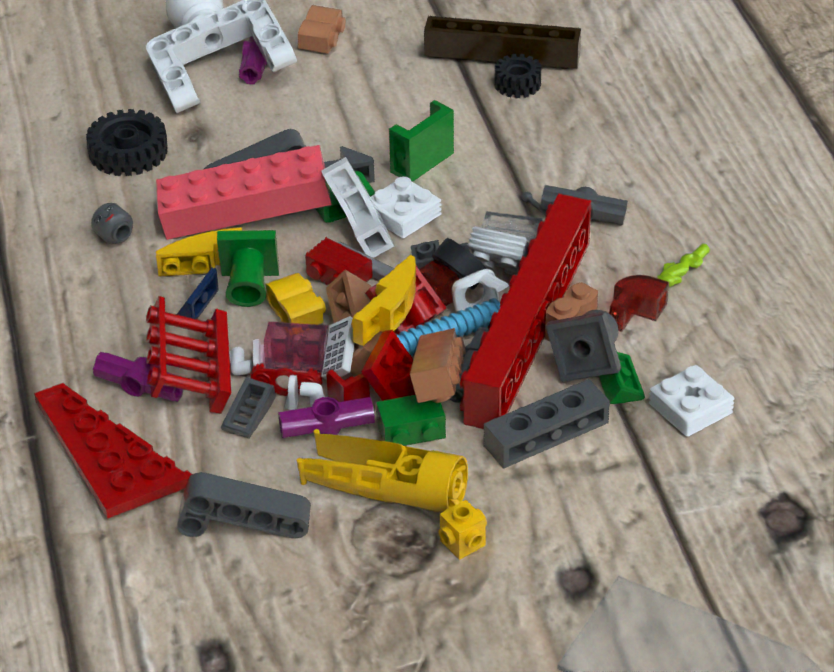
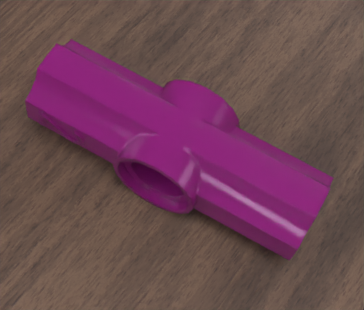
M250 36L249 41H244L239 78L243 79L246 84H255L258 80H261L265 65H268L254 38Z
M100 352L97 355L93 366L94 376L120 384L122 389L131 396L139 397L144 392L151 394V385H147L150 364H147L146 357H137L135 361H131L106 352ZM163 385L158 397L178 402L183 396V389Z
M322 397L315 400L312 407L278 412L282 438L311 434L315 429H319L320 434L338 435L341 428L375 423L371 397L338 402L331 397Z

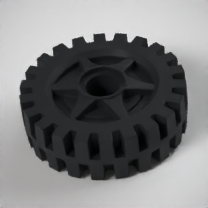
M122 109L117 110L116 115L113 112L107 113V118L101 116L98 118V122L94 121L86 134L87 149L92 165L96 166L99 171L104 169V172L109 175L113 171L115 176H121L122 172H125L126 176H132V172H136L137 175L143 174L142 169L148 172L153 170L152 165L155 167L160 165V160L164 161L166 158L165 154L168 152L164 123L161 122L158 116L154 117V114L150 112L145 115L144 110H139L135 113L134 109H128V113H124Z

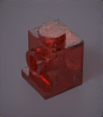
M435 259L420 268L419 271L443 304L447 306L453 303L452 286L455 281L459 280V275Z

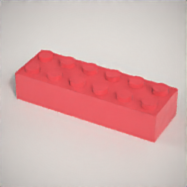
M320 145L306 146L288 152H278L260 158H250L246 161L222 164L213 168L194 170L185 174L156 179L158 216L166 240L331 205L329 186L321 172L326 167Z

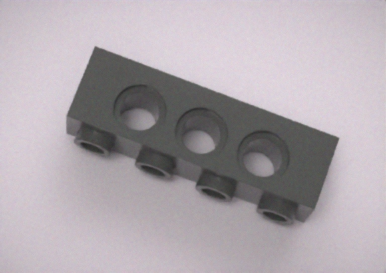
M590 379L484 423V447L504 469L609 423L610 400Z

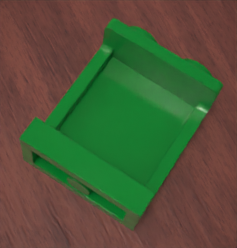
M433 100L430 102V116L410 130L398 124L389 128L390 173L398 177H408L413 182L454 154V110Z

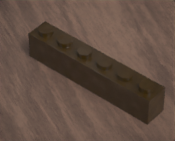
M428 16L424 28V56L497 62L499 59L503 60L504 56L511 58V54H516V57H520V54H525V58L532 56L533 60L537 59L541 67L578 68L581 28Z

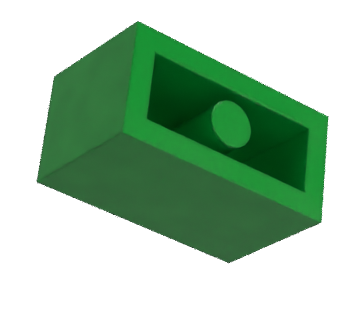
M416 395L376 402L377 426L382 441L407 446L446 438V416L441 402L434 403L430 400L418 403Z

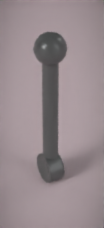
M524 192L522 200L526 203H531L546 216L547 210L540 208L541 204L533 199L530 192Z

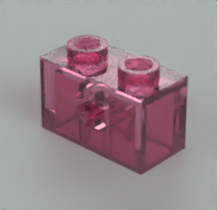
M268 321L264 338L266 368H287L297 371H308L310 368H313V371L322 372L328 338V325Z

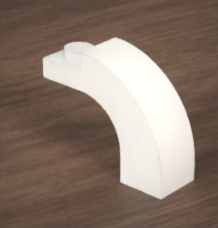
M345 157L321 170L345 212L355 237L365 254L374 258L394 247L375 205L348 159Z

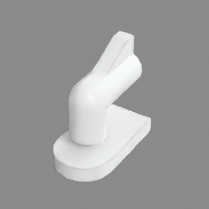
M259 339L253 340V361H244V350L241 347H235L229 351L231 373L235 376L250 374L253 366H256V364L260 365V363H263L265 368V359L269 350L268 343L261 345Z
M290 375L288 396L284 409L295 410L299 401L297 375ZM301 382L300 396H309L310 407H312L315 400L325 397L320 384Z

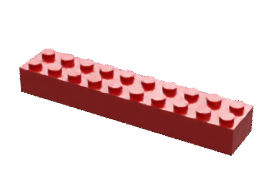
M558 193L554 203L548 205L545 221H540L536 238L530 240L528 254L526 257L522 256L519 272L517 275L513 274L508 293H503L500 309L498 312L493 313L489 331L483 332L480 348L478 351L475 350L473 352L469 370H464L462 373L460 388L464 389V394L460 403V411H464V425L484 429V423L509 413L545 338L546 310L552 302L564 297L589 246L591 200Z

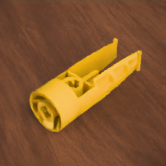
M319 429L313 431L317 454L330 460L297 458L296 460L302 485L307 484V481L369 499L388 503L394 502L440 513L462 502L467 488L468 464L464 456L407 447L399 443L375 439L320 434Z

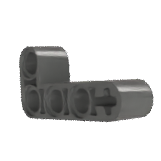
M287 129L207 165L204 169L217 167L222 164L246 161L250 158L269 156L278 152L297 150L306 147L297 130Z
M199 472L191 475L188 479L181 499L177 528L185 536L198 537L204 534L210 519L284 537L301 538L309 530L311 503L306 497Z

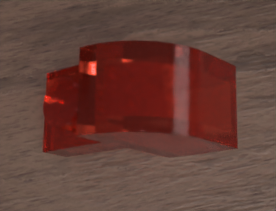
M632 275L619 280L614 285L613 301L609 309V314L617 322L618 330L623 332L634 315L656 322L668 304L669 282L647 275Z

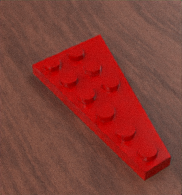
M64 383L34 393L38 407L107 519L186 488L188 479L193 475L187 470L183 472L177 468L175 461L168 456L164 458L153 451L151 444L121 423L116 425L109 420L108 414L102 410L97 411L89 406L84 397Z

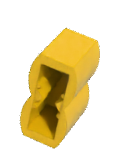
M295 273L266 283L267 301L275 314L280 317L290 334L324 323L325 303L320 296L317 297L308 279H304L299 273Z

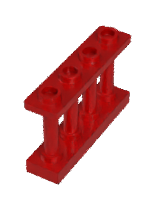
M158 296L155 305L149 306L146 315V323H150L146 336V343L150 344L146 362L150 364L147 385H151V397L158 398L163 385L205 394V397L209 399V411L221 414L231 395L227 311L215 309L211 320L201 321L165 312V297ZM165 324L203 333L206 341L166 332ZM166 344L204 353V357H207V362L167 353ZM166 365L203 373L208 378V383L168 374Z

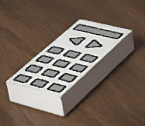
M351 316L329 325L322 378L326 380V372L331 369L340 377L351 371L355 344L353 342V328L351 327L353 318Z

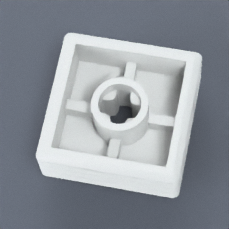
M404 176L397 178L395 182L384 189L376 191L370 197L385 227L401 238L407 237L442 214L440 212L442 204L439 203L441 199Z
M473 227L472 230L474 232L470 233L472 238L469 239L470 243L467 244L472 254L487 269L493 270L494 266L505 268L504 271L510 275H517L522 256L526 257L528 254L529 243L526 238L481 227Z
M697 365L690 366L686 370L650 388L651 392L649 394L651 396L649 399L651 401H649V404L685 436H690L733 413V400L735 398Z

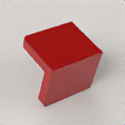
M333 369L326 372L328 397L334 398L338 402L370 397L369 382L363 373L343 380Z

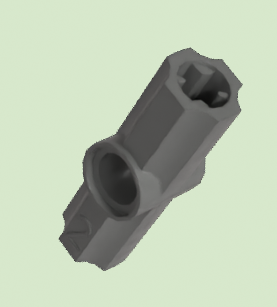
M549 185L544 186L540 205L542 210H547L548 205L554 203L559 193L591 200V220L624 224L627 200L598 195L590 187H580L575 191Z

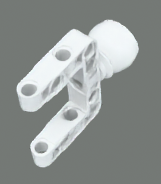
M165 0L167 17L176 29L154 37L146 45V50L154 70L176 113L201 103L195 93L184 64L252 36L272 72L297 62L292 46L266 0H242L226 8L223 7V0Z

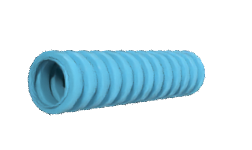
M492 298L489 302L484 301L481 305L476 304L473 308H465V311L459 310L457 314L451 313L448 317L443 316L440 320L435 319L432 323L426 322L424 326L418 325L416 329L410 328L407 332L402 331L399 335H396L409 354L413 356L421 335L455 328L457 337H463V335L467 336L472 332L475 333L480 327L487 328L490 326L493 313L499 311L500 302L496 298Z

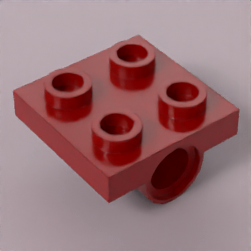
M417 266L414 301L406 318L394 331L398 335L402 331L407 332L410 328L416 329V326L424 325V323L431 321L447 309ZM377 284L369 288L365 293L370 300L377 297L375 292Z
M392 329L382 332L361 372L382 401L416 395L410 376L414 359Z

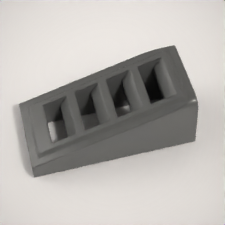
M246 377L221 425V429L250 439L276 398L274 386ZM251 396H252V397L259 398L260 400H259V401H255V400H252V399H250V398H251ZM247 404L256 408L255 410L245 407V405ZM240 413H244V414H247V415H251V418L249 419V418L240 416L239 414H240ZM238 421L247 424V426L244 428L233 423Z

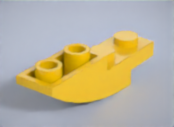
M242 227L197 234L157 250L158 276L208 273L212 267L216 268V265H220L217 231H242Z
M409 255L404 261L396 265L389 274L380 279L375 290L377 297H374L369 304L354 315L351 322L354 343L364 346L380 331L384 332L391 329L395 331L406 318L412 307L416 291L415 256Z

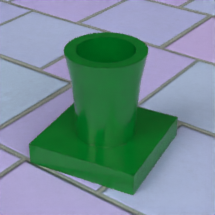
M276 230L217 231L222 276H230L225 292L226 298L231 303L242 307H253L261 304L266 299L264 276H279Z

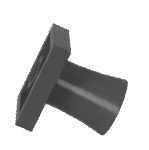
M590 310L582 316L549 321L546 324L561 382L618 373L621 370L615 347V341L619 332L618 325L615 319L606 311Z

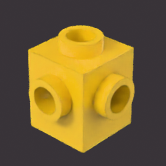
M467 500L447 508L444 512L440 513V529L438 530L440 541L459 560L486 545L487 525L485 515L480 509H475Z

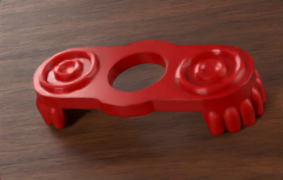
M260 363V365L256 364V366H253L250 373L251 379L273 385L275 393L282 396H288V389L282 388L277 384L276 379L279 376L290 377V375H297L299 395L301 382L318 383L320 385L323 383L321 373H318L317 370L313 371V368L304 373L295 372L287 368H279L277 370L266 369L264 364Z

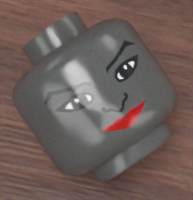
M106 203L94 212L91 219V227L107 243L117 244L127 240L131 235L133 219L130 214L116 203Z

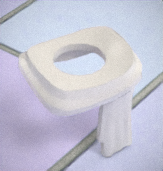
M490 269L479 270L455 281L452 286V296L456 313L459 310L465 311V308L468 307L473 308L476 304L481 305L484 301L489 302L492 298H496L499 301L498 292L509 287L508 283L498 279ZM481 283L483 286L482 297L475 303H468L465 298L467 288Z

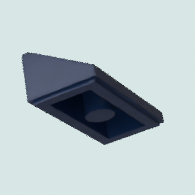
M212 267L176 315L198 319L219 290L216 268Z

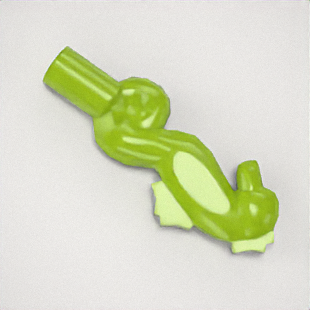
M703 243L691 254L686 253L683 255L679 263L664 264L663 271L657 276L658 285L671 287L674 284L681 283V277L688 273L689 267L698 268L703 263L702 259L710 252L709 246Z

